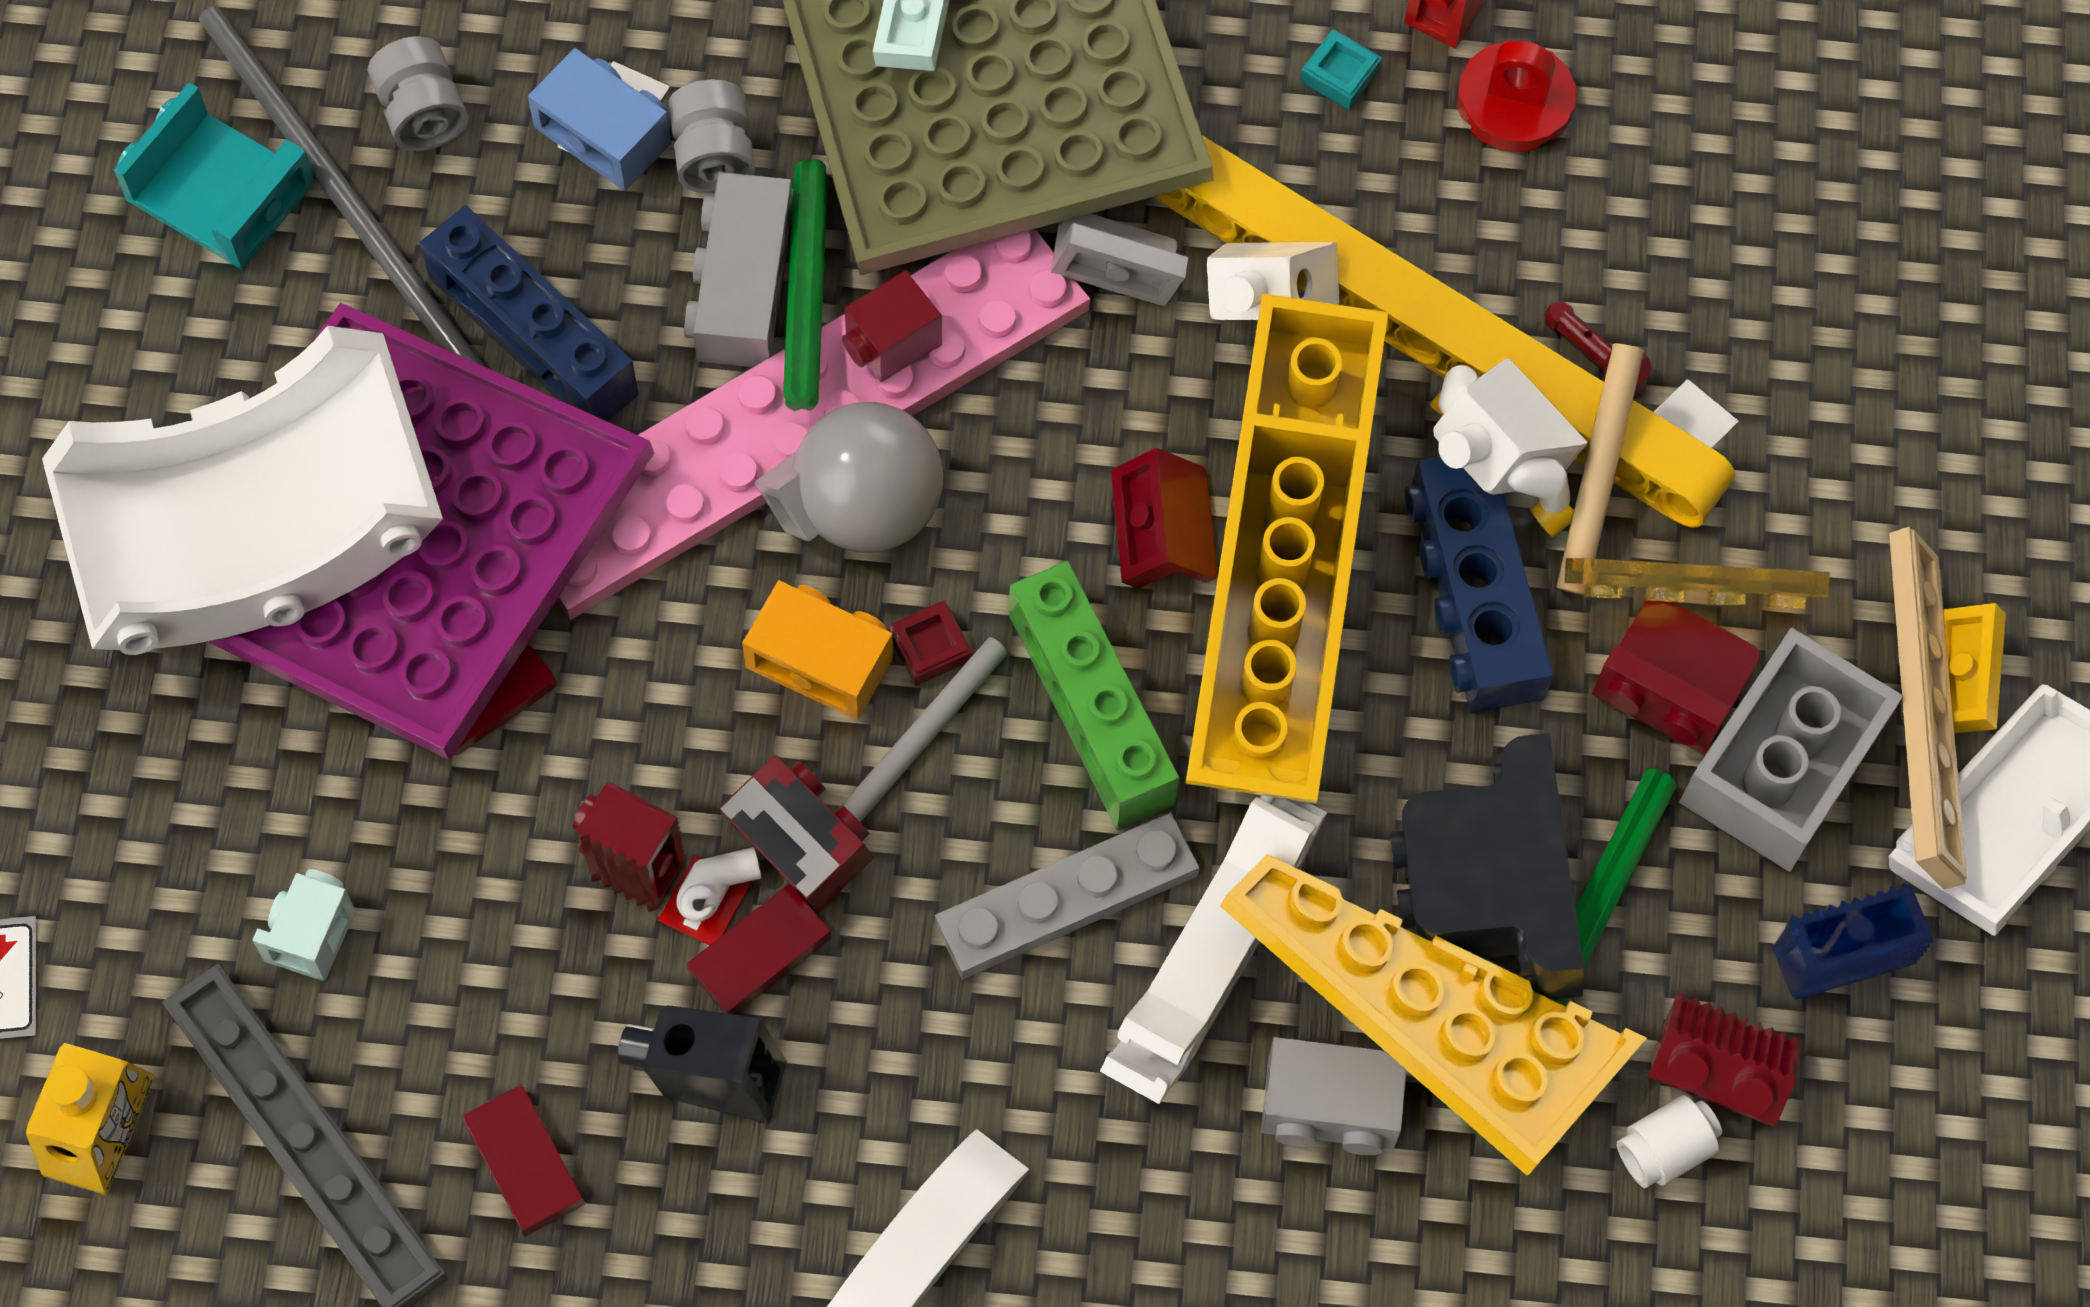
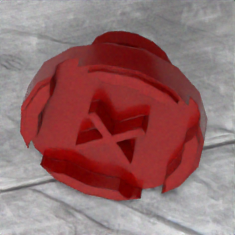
M1505 41L1486 46L1469 59L1459 79L1457 109L1461 118L1464 116L1466 122L1471 126L1470 132L1476 138L1501 151L1525 153L1539 149L1540 144L1546 143L1552 138V142L1563 135L1576 106V84L1569 68L1553 52L1532 42Z

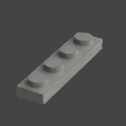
M1170 812L935 915V925L963 980L1198 877L1199 866Z

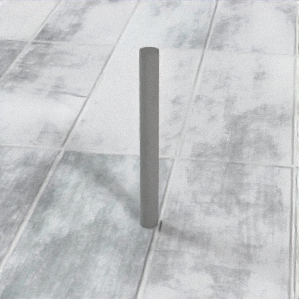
M988 637L838 810L842 806L846 807L860 822L868 815L1005 658L1008 652L999 641Z

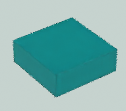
M1332 29L1301 69L1299 81L1349 110L1381 69L1382 57Z

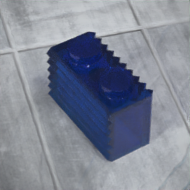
M1903 882L1899 889L1890 886L1886 893L1878 890L1874 896L1866 893L1862 900L1853 897L1850 903L1841 901L1838 907L1829 904L1825 911L1816 908L1813 914L1804 911L1801 918L1792 915L1776 939L1772 949L1791 996L1797 1000L1915 965L1920 960V957L1923 956V952H1927L1926 948H1929L1930 944L1933 943V936L1912 886Z

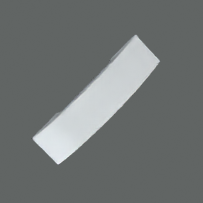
M975 1129L907 1202L859 1262L827 1307H916L984 1222L988 1224L1027 1176L1029 1169L979 1130Z

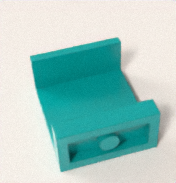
M190 82L176 98H171L162 105L153 125L138 142H133L124 149L118 160V165L114 169L127 202L243 270L315 184L305 150L285 140L274 153L208 114L199 88Z

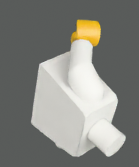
M1509 358L1497 364L1478 379L1476 372L1466 365L1453 367L1444 377L1442 390L1429 403L1442 416L1433 428L1434 437L1439 441L1440 457L1451 468L1458 469L1463 467L1484 491L1492 495L1516 491L1538 497L1539 502L1532 506L1530 511L1552 538L1571 524L1574 509L1569 505L1570 491L1565 470L1588 442Z

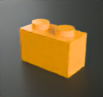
M780 580L776 583L742 642L745 667L857 721H859L893 660L892 633L887 631V627L879 619L862 611H855L853 614L831 605L830 600L823 593L810 586L798 585L795 588Z

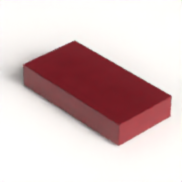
M789 883L687 962V970L723 1013L736 1014L831 939V931Z
M522 1084L461 1116L524 1237L585 1205L577 1186Z

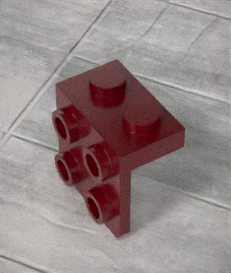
M1651 595L1645 600L1620 645L1614 646L1603 665L1591 695L1705 756L1758 663L1760 653L1753 644L1661 595Z

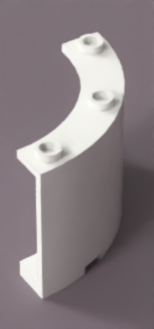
M327 326L300 355L274 373L277 380L275 385L250 399L248 395L240 391L219 401L190 410L191 421L160 428H153L151 418L124 422L92 423L68 421L42 458L92 649L120 650L124 654L138 655L156 648L190 645L222 639L269 625H290L300 620L305 612L320 607L354 590L382 573L404 556L415 552L421 546L422 540L427 537L443 518L383 333Z

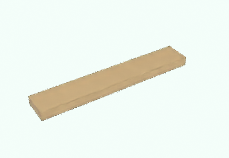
M1906 527L1889 533L1915 861L1945 890L1966 884L1967 870L1939 557L1915 530Z

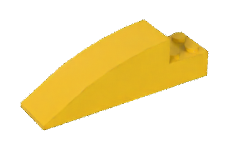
M1262 293L1186 784L1317 804L1388 312Z

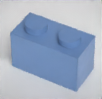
M576 48L528 95L534 128L625 192L671 144L668 112L664 104L651 92L646 90L638 92L622 81L618 72L603 59L596 58L592 60Z

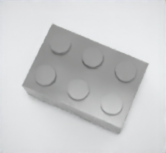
M1791 627L1693 773L1679 803L1790 872L1903 698V695Z

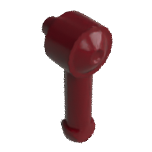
M1555 302L1549 305L1544 313L1545 324L1551 331H1558L1603 370L1602 381L1604 382L1613 346L1574 313L1572 306L1565 302ZM1645 353L1643 354L1633 400L1643 394L1649 380L1651 363Z

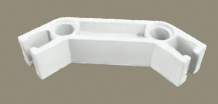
M1262 795L1260 798L1256 797L1251 802L1222 865L1148 991L1125 1017L1118 1032V1038L1121 1041L1113 1052L1108 1054L1100 1072L1160 1104L1191 1063L1260 943L1257 938L1220 907L1226 895L1267 854L1300 870L1327 812L1307 802Z

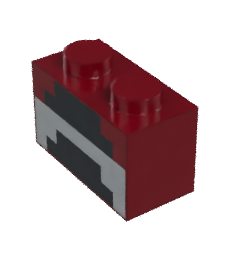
M775 754L718 809L782 877L819 912L874 859L862 842L870 833L846 807L842 806L833 813L818 798L826 788L800 761L789 769Z

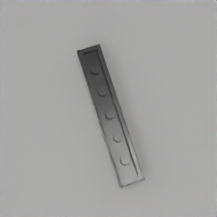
M216 964L162 1002L381 1307H410L448 1279L442 1268L219 964Z

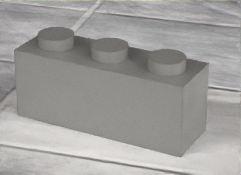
M718 172L715 195L704 196L701 228L702 231H708L709 235L707 248L697 247L695 251L693 283L700 284L701 286L698 302L688 301L684 326L685 337L694 338L697 362L755 367L772 357L791 231V179Z

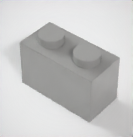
M1274 1037L1268 1056L1261 1133L1276 1135L1275 1140L1278 1143L1293 1147H1310L1315 1145L1316 1140L1343 1143V1150L1358 1155H1378L1383 1152V1148L1394 1150L1401 1133L1406 1069L1387 1052L1382 1050Z

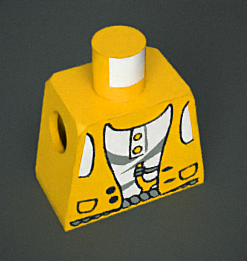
M64 1043L59 1048L27 1125L26 1136L41 1174L46 1178L108 1195L154 1081V1074L130 1062ZM68 1151L72 1152L77 1157L68 1156Z

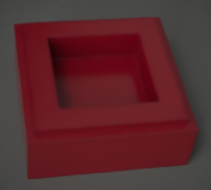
M945 600L888 625V631L893 636V644L915 686L966 664L973 656V652Z

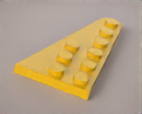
M1268 854L1226 895L1220 905L1222 909L1527 1176L1647 1039L1630 1029L1625 1028L1622 1033H1619L1590 1019L1592 1011L1572 1001L1563 1006L1532 990L1529 980L1440 937L1435 936L1432 941L1420 937L1400 927L1403 919L1382 909L1375 915L1342 898L1339 888Z

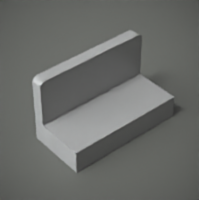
M1087 214L1059 222L1051 273L1061 274L1070 279L1165 307L1186 277L1188 257L1176 254L1177 241L1173 238L1094 214Z

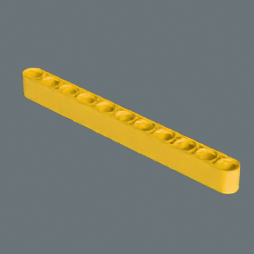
M1203 135L1202 137L1213 167L1214 181L1154 196L1170 209L1225 243L1337 242L1340 301L1337 305L1388 312L1384 341L1443 378L1453 367L1466 365L1476 372L1478 379L1497 364L1509 358L1588 442L1575 458L1576 461L1585 465L1604 382ZM1301 270L1298 274L1297 286L1301 290L1306 291V275ZM1632 400L1613 483L1673 521L1691 528L1700 527L1735 479V471L1732 465L1716 450Z

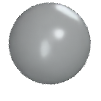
M851 403L825 414L813 424L803 437L793 463L794 470L800 473V491L805 511L814 527L819 531V535L840 548L854 552H883L911 540L922 531L933 517L943 488L942 461L931 435L910 414L884 403Z

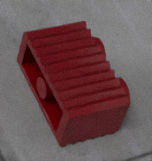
M610 781L605 784L598 797L591 794L584 800L574 818L572 828L579 833L581 840L579 852L585 855L592 882L601 880L603 888L613 887L614 894L624 892L626 900L635 898L636 905L646 904L648 912L659 908L687 860L685 858L686 854H684V845H682V836H680L681 831H679L678 817Z
M1684 992L1675 996L1657 1039L1647 1077L1775 1128L1796 1082L1802 1043L1799 1037L1789 1040L1786 1032L1777 1035L1773 1027L1764 1030L1761 1022L1751 1025L1748 1017L1739 1020L1735 1012L1726 1015L1723 1007L1713 1010L1710 1002L1701 1005L1697 997L1688 1000Z

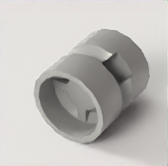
M422 36L402 38L389 43L377 51L371 58L367 71L381 105L386 107L383 112L397 146L408 151L432 150L449 143L467 127L469 116L456 84L452 82V74L437 41Z
M715 79L695 81L676 90L671 95L668 104L672 134L676 140L674 150L679 182L685 188L695 192L715 193L718 172L754 175L755 164L752 142L745 135L749 129L744 91L736 84Z

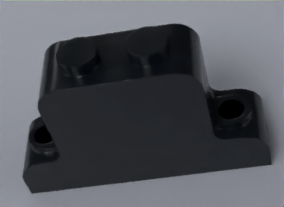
M1550 733L1519 736L1512 739L1504 747L1501 763H1493L1494 785L1422 792L1414 795L1405 803L1402 810L1403 831L1390 832L1394 871L1407 870L1409 889L1397 890L1399 918L1403 919L1400 927L1404 929L1413 928L1414 934L1429 941H1432L1435 936L1440 937L1481 958L1505 955L1518 956L1520 976L1530 981L1531 987L1536 993L1549 999L1582 997L1584 965Z

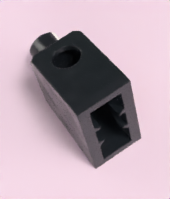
M670 1005L664 1006L659 1011L654 1029L628 1024L622 1032L618 1047L619 1062L624 1065L644 1068V1071L664 1097L768 1124L787 1064V1060L760 1018Z

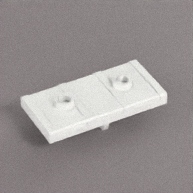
M2044 684L2040 685L1958 773L1967 870L1966 884L1944 890L1916 863L1913 824L1897 839V847L1889 855V868L1891 871L1994 936L2006 925V921L2040 883L2054 872L2059 862L2090 829V710Z

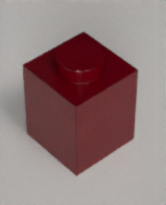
M906 270L844 308L846 334L842 336L843 344L852 360L861 368L868 365L880 382H883L942 345V315Z

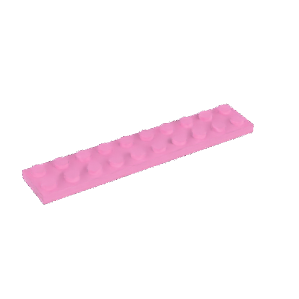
M1036 229L949 252L910 275L942 315V345L883 382H880L868 365L863 368L859 367L848 354L842 341V336L846 334L844 314L822 327L819 403L814 409L810 411L804 409L793 411L785 405V397L783 396L784 349L640 433L638 436L650 440L655 454L556 601L568 618L572 620L766 504L767 502L754 482L796 452L807 431L830 411L851 403L878 402L894 406L913 416L1088 312L1090 298L1076 280L1064 277L1061 274L1051 273L1054 252Z

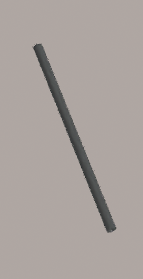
M217 6L205 9L199 17L200 23L285 138L306 151L313 176L438 345L484 366Z

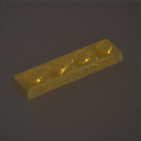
M1566 558L1564 583L1585 584L1584 597L1623 599V587L1646 588L1645 600L1684 602L1685 590L1707 591L1706 604L1745 606V594L1749 593L1767 594V607L1806 609V597L1829 596L1830 572Z

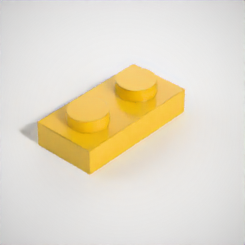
M1996 603L1944 609L1954 734L1997 729L2006 613Z

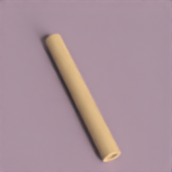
M1613 344L1556 589L1587 595L1644 354L1643 349L1625 344Z

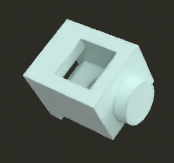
M308 869L305 876L296 873L289 891H281L272 904L268 918V927L271 931L267 932L257 929L252 940L264 962L324 982L326 981L356 912L346 889L343 888L344 884L339 879L314 869Z

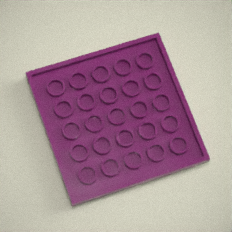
M340 302L312 343L327 326L383 333L443 519L422 540L421 546L415 552L404 556L382 573L354 590L320 607L305 612L303 617L297 622L286 626L269 625L246 633L206 642L450 760L655 453L650 440Z

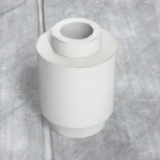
M1681 1095L1627 1127V1136L1617 1141V1149L1627 1170L1640 1186L1647 1188L1655 1182L1663 1186L1718 1154L1719 1145L1717 1138L1722 1135V1128L1716 1115L1704 1101L1700 1100L1694 1103L1689 1097Z

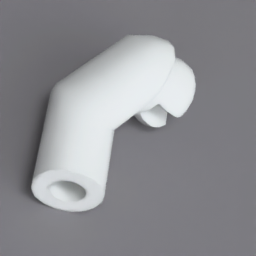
M752 847L696 861L677 895V907L680 913L686 919L694 922L709 919L717 911L731 885L761 879L755 848Z

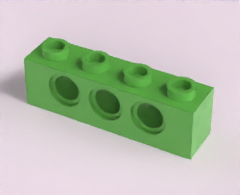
M1065 561L1010 584L1009 617L1116 830H1120L1175 806L1179 776L1069 562Z

